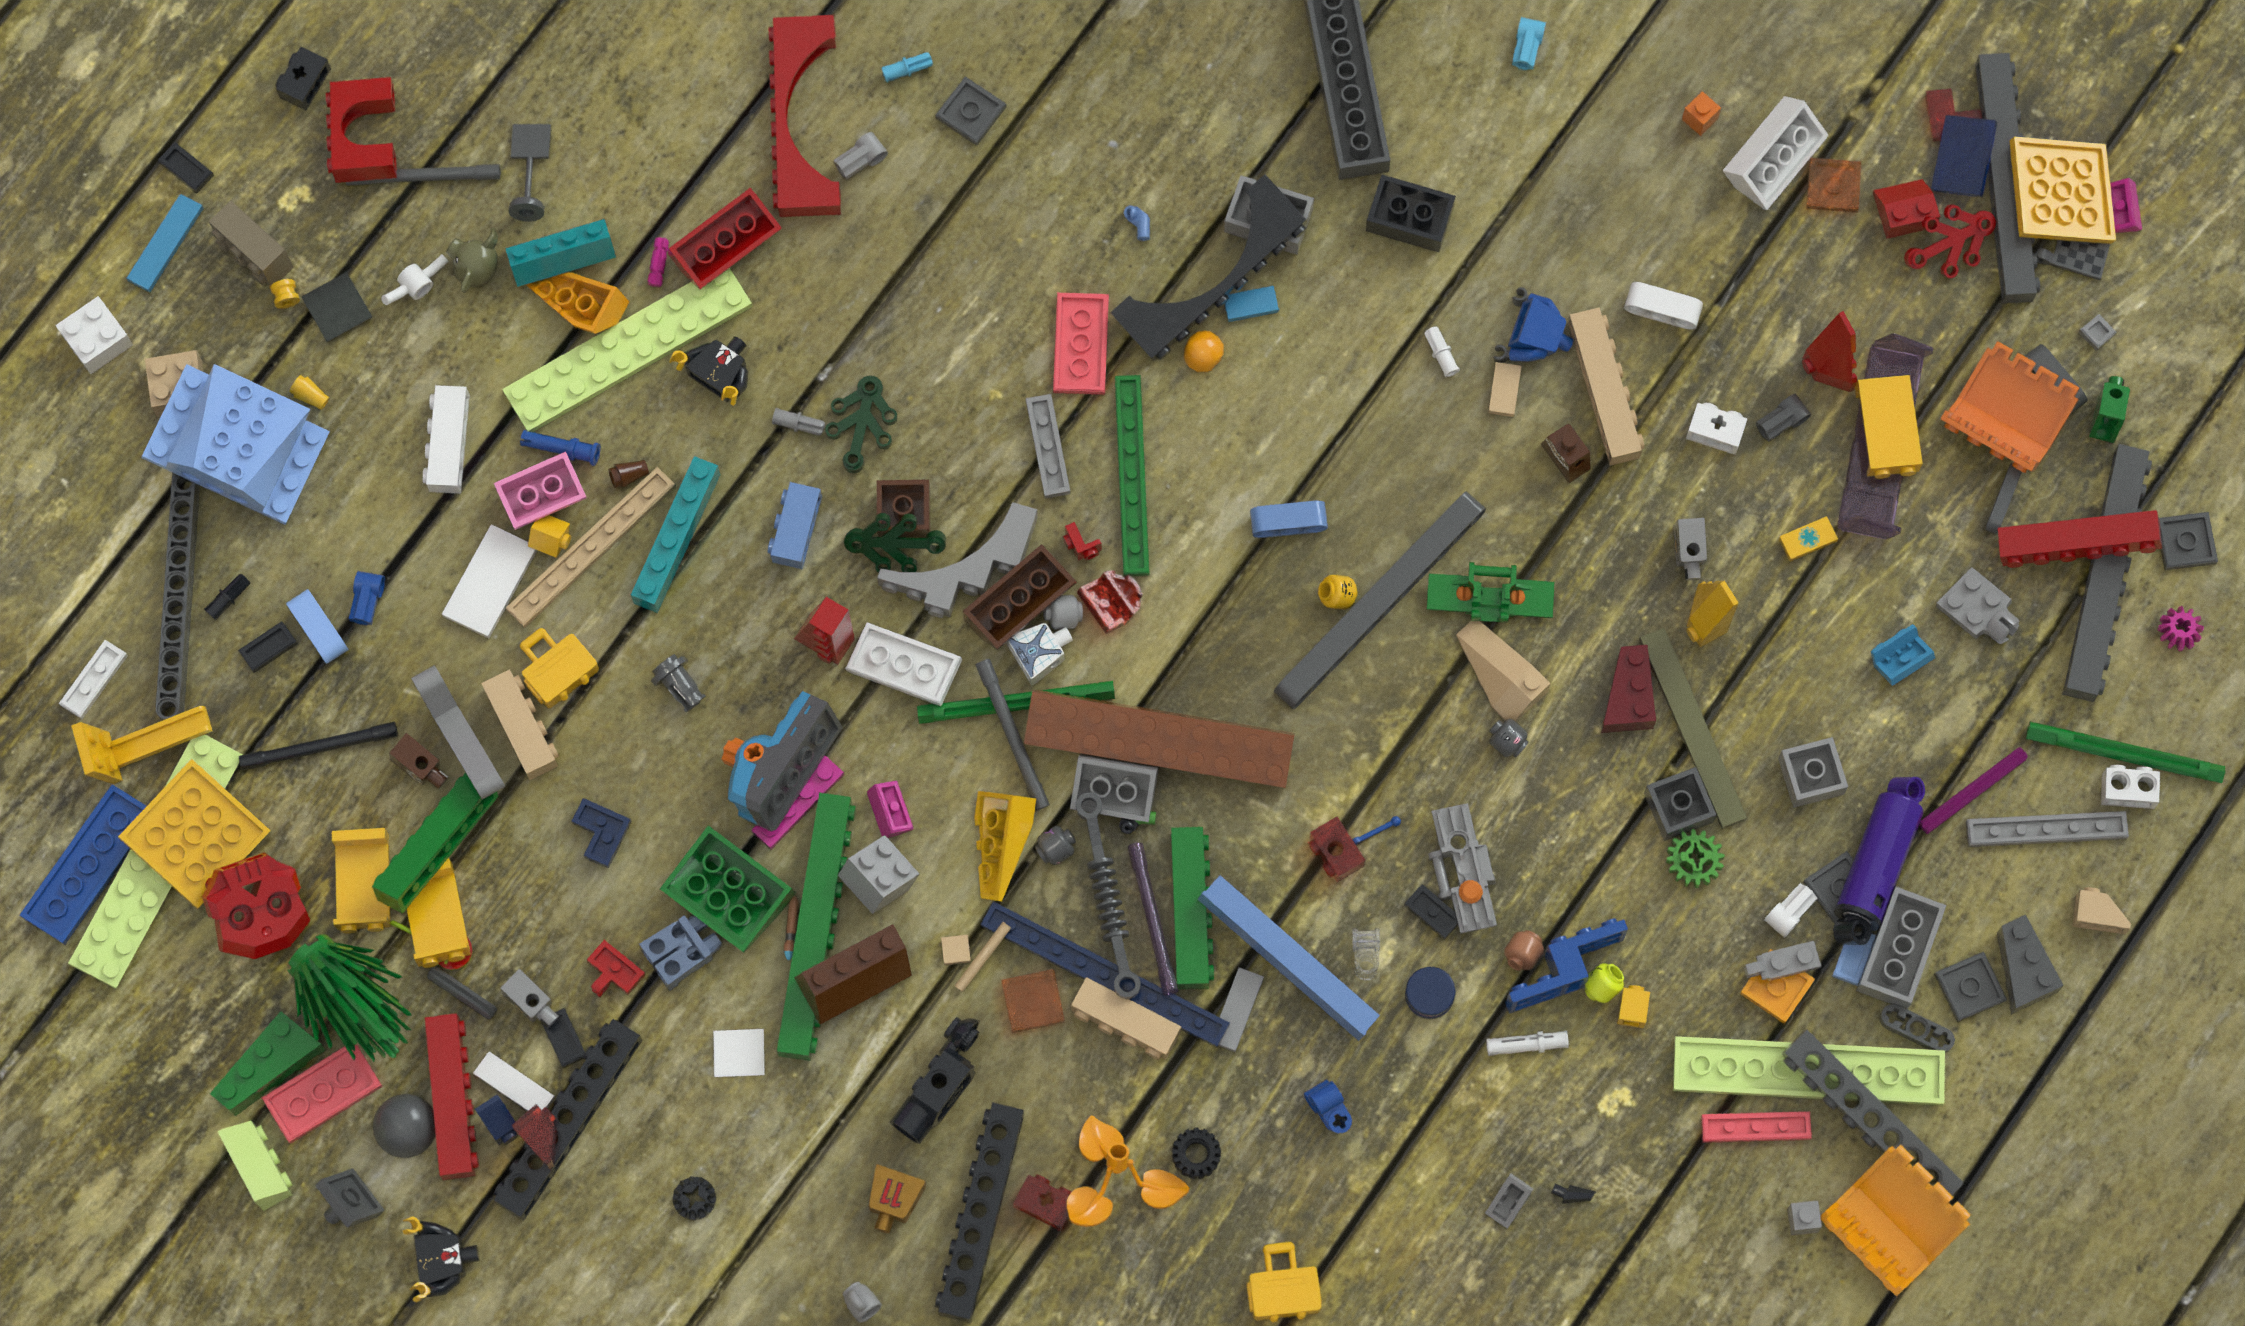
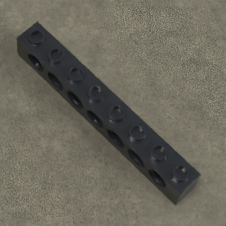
M612 1019L610 1024L605 1023L598 1034V1037H600L595 1047L591 1045L583 1057L585 1062L580 1069L576 1068L572 1072L568 1080L570 1085L565 1092L563 1090L559 1092L553 1103L556 1106L550 1114L546 1113L539 1123L541 1129L535 1137L531 1136L524 1146L525 1153L521 1159L517 1158L509 1169L510 1176L506 1182L501 1181L494 1191L496 1196L494 1198L495 1203L522 1221L526 1219L643 1041L639 1034L615 1019ZM609 1045L618 1047L617 1053L613 1056L604 1055V1050ZM593 1068H602L603 1073L598 1079L589 1077V1073ZM579 1090L588 1091V1096L584 1101L578 1102L574 1100V1096ZM566 1112L573 1114V1119L570 1123H560L559 1120L562 1114ZM550 1135L558 1136V1142L553 1147L545 1146V1139ZM534 1158H542L543 1165L537 1170L530 1168V1162ZM521 1180L527 1181L528 1188L524 1192L519 1193L515 1191L517 1182Z
M992 1102L991 1109L985 1110L982 1124L986 1125L984 1135L979 1134L975 1149L980 1151L978 1160L972 1161L969 1176L973 1177L971 1187H965L962 1202L966 1203L964 1213L959 1212L955 1228L959 1229L957 1240L952 1239L948 1254L953 1255L950 1266L945 1265L942 1275V1281L946 1282L944 1291L938 1292L935 1307L939 1308V1316L967 1323L972 1321L1024 1119V1110ZM1003 1128L1007 1134L1003 1139L997 1140L992 1137L993 1130ZM989 1154H997L1000 1157V1161L998 1164L990 1166L986 1164L985 1158ZM982 1180H990L994 1184L993 1188L988 1192L981 1191L978 1185ZM976 1206H983L987 1212L985 1216L976 1218L971 1214L972 1209ZM969 1232H976L980 1235V1239L975 1244H968L965 1241V1236ZM961 1259H971L973 1266L969 1270H961L958 1267ZM956 1284H962L967 1288L966 1293L961 1297H956L951 1293L953 1286Z

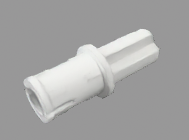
M1437 326L1429 328L1425 331V337L1433 351L1432 357L1437 359L1445 377L1455 375L1460 369L1457 367L1450 352L1451 346H1447Z

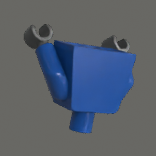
M1519 287L1516 290L1517 294L1523 297H1512L1514 305L1521 307L1508 344L1511 349L1507 350L1505 346L1497 345L1495 351H1503L1504 355L1501 357L1494 356V361L1504 363L1508 358L1511 361L1522 362L1542 360L1554 354L1557 348L1568 352L1573 344V338L1563 334L1566 319L1560 315L1553 301L1550 298L1533 293L1527 295L1526 289Z

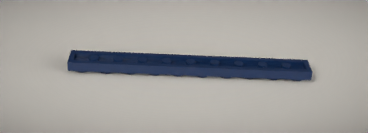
M993 901L981 923V927L995 933L1001 923L1005 922L1011 929L1004 939L1084 980L1087 977L1115 992L1114 981L1119 974L1116 964ZM1138 976L1141 985L1139 994L1129 1000L1181 1026V1030L1218 1048L1230 1026L1229 1022ZM1124 979L1120 982L1119 986L1123 991L1130 992L1134 989L1135 983L1131 979Z

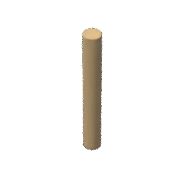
M1005 922L1001 923L955 984L956 988L962 992L966 989L1011 929L1009 925Z

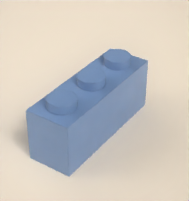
M790 482L788 490H783L781 505H784L782 514H777L774 524V529H777L776 536L770 539L768 545V553L771 554L772 563L803 569L822 499L821 489Z

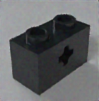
M300 47L298 52L293 53L290 57L289 67L285 74H281L277 79L276 91L280 99L307 111L329 74L331 67L328 59Z

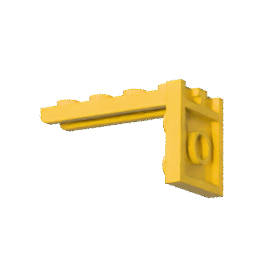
M198 706L113 741L111 740L110 732L83 722L72 725V730L85 775L116 784L123 781L120 768L212 732V727L206 707Z

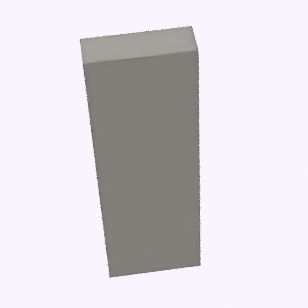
M1238 968L1220 1018L1230 1023L1219 1044L1220 1047L1236 1052L1264 980L1263 976Z

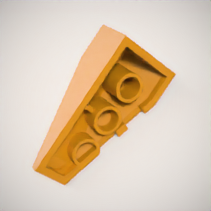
M571 272L526 284L528 288L574 327L594 334L618 324L629 304L628 299L617 287Z

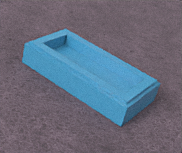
M1274 286L1228 294L1229 299L1224 304L1228 322L1279 312Z

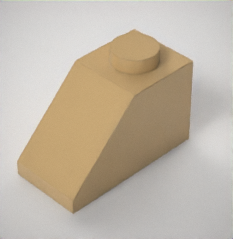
M2086 887L2077 893L2072 927L2127 934L2131 928V923L2108 894L2100 893L2099 889Z

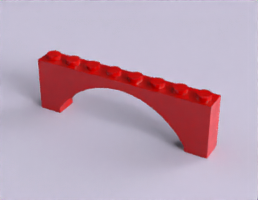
M834 15L774 17L773 27H768L769 42H774V50H769L770 66H774V74H770V89H775V98H770L771 113H775L776 121L771 122V135L776 137V145H772V161H777V169H772L773 185H777L778 193H773V207L778 209L780 217L841 215L839 181L832 182L802 157L790 136L787 122L790 99L799 79L819 56L829 49L836 48Z

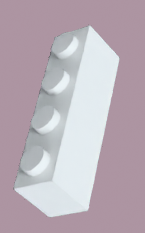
M435 385V394L430 395L429 404L430 409L433 410L432 419H428L427 432L431 434L430 443H426L425 458L428 459V468L423 469V483H426L429 492L461 494L470 397L467 387Z

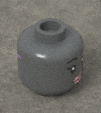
M1506 719L1504 722L1498 720L1489 730L1492 734L1489 740L1490 745L1504 757H1511L1512 755L1517 757L1529 743L1526 740L1528 737L1527 731L1513 719Z
M1054 826L1037 838L1038 845L1035 848L1046 864L1050 862L1052 865H1057L1074 854L1072 844L1076 843V840L1069 829L1064 831L1061 827Z

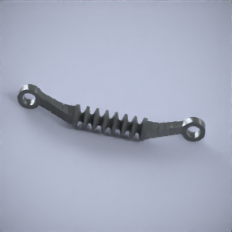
M1086 792L1077 799L1076 811L1082 819L1087 821L1094 858L1093 861L1087 863L1088 869H1096V872L1089 875L1090 879L1099 880L1092 884V889L1101 890V892L1094 895V899L1103 900V902L1096 905V909L1105 910L1104 913L1098 916V919L1107 920L1100 928L1101 930L1109 931V933L1103 935V941L1112 943L1119 972L1114 981V990L1120 998L1132 999L1139 994L1141 985L1139 977L1129 969L1123 939L1129 936V931L1120 930L1127 922L1126 920H1118L1119 917L1125 914L1124 910L1115 909L1122 905V900L1113 899L1120 894V890L1111 889V887L1118 884V880L1109 879V877L1116 874L1115 869H1107L1114 861L1113 858H1105L1097 819L1102 812V801L1097 794ZM1092 800L1096 803L1097 808L1094 812L1087 813L1082 810V803ZM1124 979H1131L1135 983V987L1132 991L1125 992L1120 988V982Z

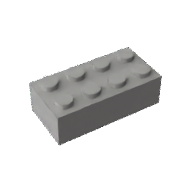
M1895 887L1856 991L1908 1009L1914 998L1946 905Z

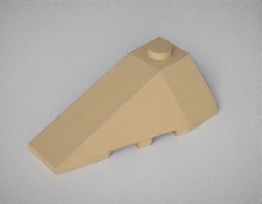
M1470 621L1456 634L1469 663H1471L1478 677L1480 685L1488 697L1492 709L1504 721L1506 719L1518 721L1548 693L1551 683L1532 664L1482 622Z

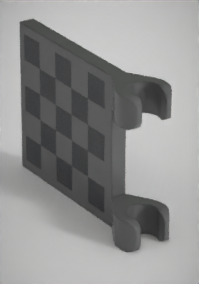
M2057 240L2054 254L2044 248H2039L2035 253L2037 255V263L2052 265L2101 280L2110 244Z

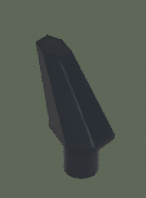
M1555 1183L1551 1193L1563 1198L1562 1203L1565 1204L1591 1201L1596 1191L1569 1185L1567 1189Z

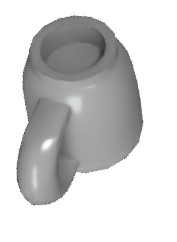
M860 1282L852 1284L842 1294L846 1306L859 1323L873 1317L882 1306L875 1294Z

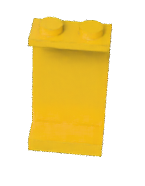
M1910 375L1858 380L1855 386L1856 398H1860L1869 459L1867 477L1875 476L1876 479H1884L1890 477V474H1901V476L1915 475L1916 472L1920 471L1923 462Z
M385 828L332 831V842L335 845L337 918L333 919V925L337 930H341V933L347 934L356 933L357 929L380 932L384 930V927H391L390 907L377 900L372 888L376 877L382 874L389 866V834Z
M448 858L407 908L415 954L413 955L418 967L431 968L437 966L438 962L449 960L450 962L463 960L467 955H471L454 868L450 858Z

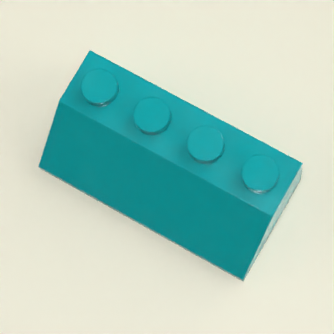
M605 219L505 248L517 287L616 258Z

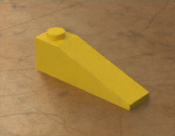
M1703 581L1697 586L1686 632L1691 641L1697 642L1700 647L1728 632L1737 609L1738 601L1725 581H1715L1714 583L1712 581L1707 583Z
M978 791L974 820L975 826H979L980 840L976 841L977 850H981L982 863L978 867L981 899L1003 900L1033 825L1036 798Z

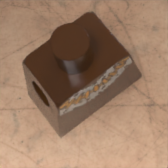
M1569 423L1549 435L1541 443V446L1568 483H1571L1591 469L1590 452Z
M407 733L389 753L390 761L421 785H424L428 780L439 789L448 779V776L438 769L440 765L439 760ZM421 762L427 764L425 769H419L416 766Z

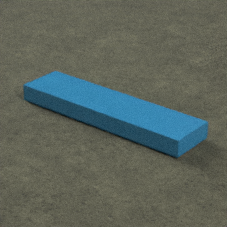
M182 194L179 195L127 276V280L149 293L151 292L204 209L203 206Z

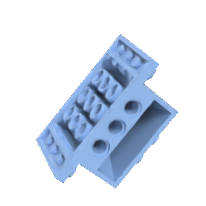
M186 364L141 458L286 525L330 431L306 420L310 412L309 408L216 364L213 365L210 374Z

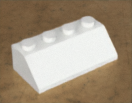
M1784 96L1724 168L1723 172L1738 191L1761 208L1768 210L1829 135L1805 101Z

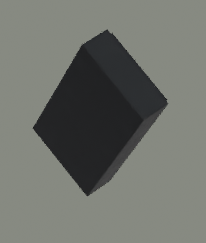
M176 142L158 159L159 164L196 194L214 176L212 171Z
M281 621L238 651L253 673H255L298 643L283 621Z
M565 1008L555 1012L559 1018L549 1028L543 1023L542 1025L562 1068H565L582 1060L585 1051Z

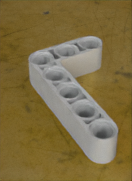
M435 665L412 677L411 679L481 799L483 800L504 788L505 784L457 706Z

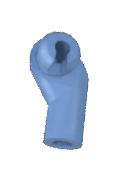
M1127 206L1124 209V216L1137 227V239L1139 241L1150 240L1149 216L1137 206Z

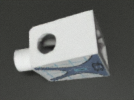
M1043 623L1018 632L1007 642V646L1029 683L1033 686L1065 660L1061 647L1070 643L1073 639L1066 627L1052 633L1048 625Z

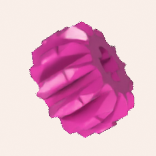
M2179 606L2177 612L2170 608L2167 611V615L2161 616L2160 621L2162 624L2158 626L2157 630L2164 633L2160 637L2161 641H2170L2168 649H2171L2174 644L2177 645L2179 652L2184 649V646L2192 649L2194 642L2201 640L2202 637L2199 633H2202L2204 626L2198 624L2201 616L2194 618L2191 616L2194 612L2193 609H2189L2185 613L2183 606ZM2176 627H2179V628L2184 627V628H2185V631H2183L2182 629H2181V630H2177Z

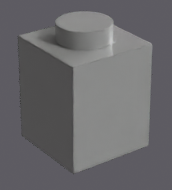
M1818 1201L1790 1204L1787 1211L1791 1236L1818 1233L1822 1224Z

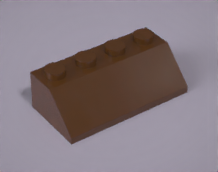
M1041 544L964 609V621L983 641L998 650L1077 582Z
M892 924L797 975L795 980L821 1025L912 976L906 947L895 926Z

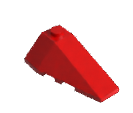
M1844 311L1838 313L1805 350L1802 365L1806 373H1811L1815 381L1851 392L1857 384V376L1855 373L1852 374V369L1857 368V362L1853 356V353L1856 352V333Z

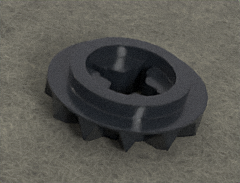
M690 1176L680 1181L676 1189H674V1207L686 1219H702L710 1214L715 1206V1190L712 1184L702 1177ZM698 1187V1196L705 1202L695 1201L690 1209V1199L684 1193L693 1194Z

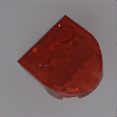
M1115 570L1104 572L1100 578L1080 587L1077 591V594L1105 634L1132 620L1140 609L1143 595L1139 584L1130 575L1122 576L1115 574Z

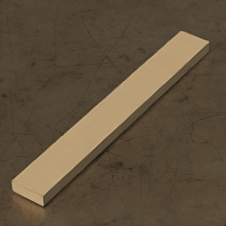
M656 467L506 607V610L525 628L676 487L675 483Z

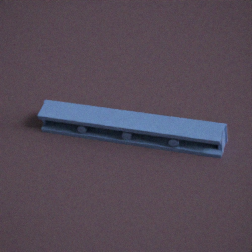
M1221 875L1197 899L1358 1041L1380 1016Z

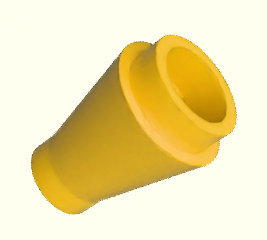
M300 375L289 390L293 394V398L315 406L320 410L325 407L330 399L308 376L305 378Z

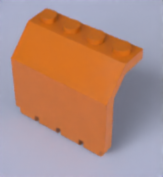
M1997 341L1993 349L1987 347L1959 397L1949 410H1945L1941 420L1946 422L1944 427L1956 434L1960 430L1969 435L1966 440L1980 447L1983 443L1990 447L1989 453L2001 460L2004 457L2014 461L2012 466L2023 473H2026L2027 470L2035 471L2050 450L2079 401L2075 395L2080 387L2066 379H2063L2058 387L2055 386L2059 375L2043 366L2039 367L2036 374L2032 373L2036 362L2020 353H2017L2014 360L2011 361L2009 358L2014 350Z

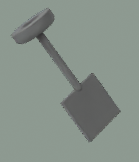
M513 124L510 157L511 159H527L524 197L515 198L509 204L508 213L514 219L531 222L537 221L544 216L545 207L543 203L531 197L533 159H549L551 124Z

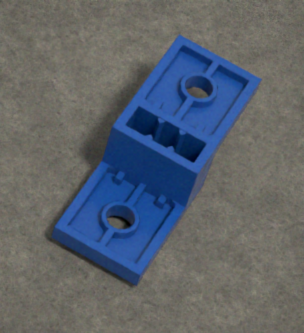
M1616 918L1603 922L1600 928L1592 930L1591 927H1587L1577 931V936L1568 939L1566 936H1561L1553 939L1551 945H1548L1545 954V960L1551 974L1538 978L1536 984L1527 986V983H1523L1511 988L1512 992L1508 994L1506 1001L1509 1014L1585 988L1584 984L1587 983L1589 975L1581 955L1622 942L1628 930L1625 920L1617 921Z

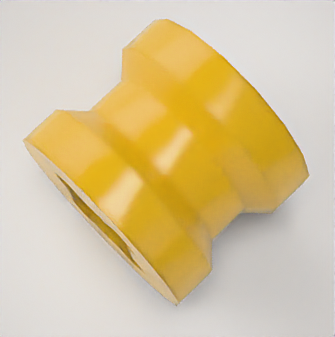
M283 279L270 286L271 293L275 295L274 304L276 308L285 309L293 307L300 302L299 295L295 293L296 284L294 280Z

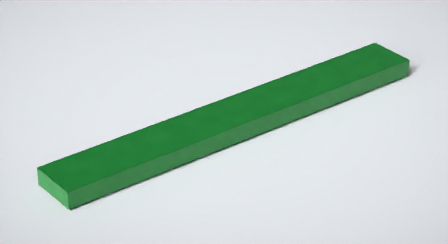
M1141 375L1115 376L1123 577L1149 576Z

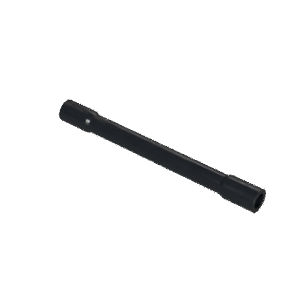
M394 721L346 734L268 751L244 754L239 756V762L242 771L311 754L371 741L377 742L398 737L397 726Z

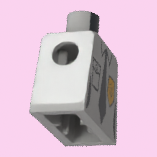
M1678 519L1673 525L1677 566H1684L1685 580L1701 579L1700 565L1707 561L1705 519ZM1687 548L1692 549L1695 552V556L1689 555Z
M520 969L501 987L502 995L532 1023L539 1019L549 1028L559 1018L549 1007L552 1004L551 999ZM536 999L539 1003L537 1006L531 1007L528 1002Z

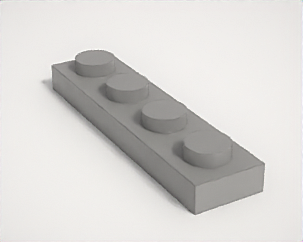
M1047 394L1026 398L1044 497L1047 499L1070 494V487L1052 396Z

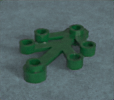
M875 376L863 377L858 382L855 392L843 399L836 398L831 403L832 412L840 416L845 414L848 407L861 401L859 410L838 423L831 422L827 424L825 428L827 437L835 440L841 436V433L856 425L851 449L843 457L844 468L849 473H858L864 467L861 449L867 427L876 438L877 446L880 449L885 450L892 445L891 435L882 430L870 412L873 402L882 413V421L886 425H893L898 419L897 412L893 408H889L881 396L883 385L880 379ZM868 384L875 386L872 391L865 389ZM838 403L844 405L841 410H836L834 407ZM888 413H892L894 415V418L892 420H887L885 418V415ZM835 427L838 429V432L830 434L829 429ZM883 437L889 439L887 444H881L879 440ZM850 457L858 458V461L854 464L848 460Z
M886 513L877 514L875 520L864 529L854 528L844 537L845 548L852 553L864 554L875 564V570L878 573L880 569L891 570V560L888 557H882L873 548H882L902 565V572H916V559L908 557L899 548L927 549L932 554H939L946 547V536L938 530L930 531L926 538L899 537L905 531L911 532L916 529L917 518L913 514L903 515L901 521L881 537L872 536L878 530L886 531L889 529L891 518ZM884 520L887 523L881 524L878 521ZM911 521L913 524H906L905 522ZM880 564H886L887 566L881 567ZM910 564V565H912L913 567H912V568H908V567H906L905 565Z

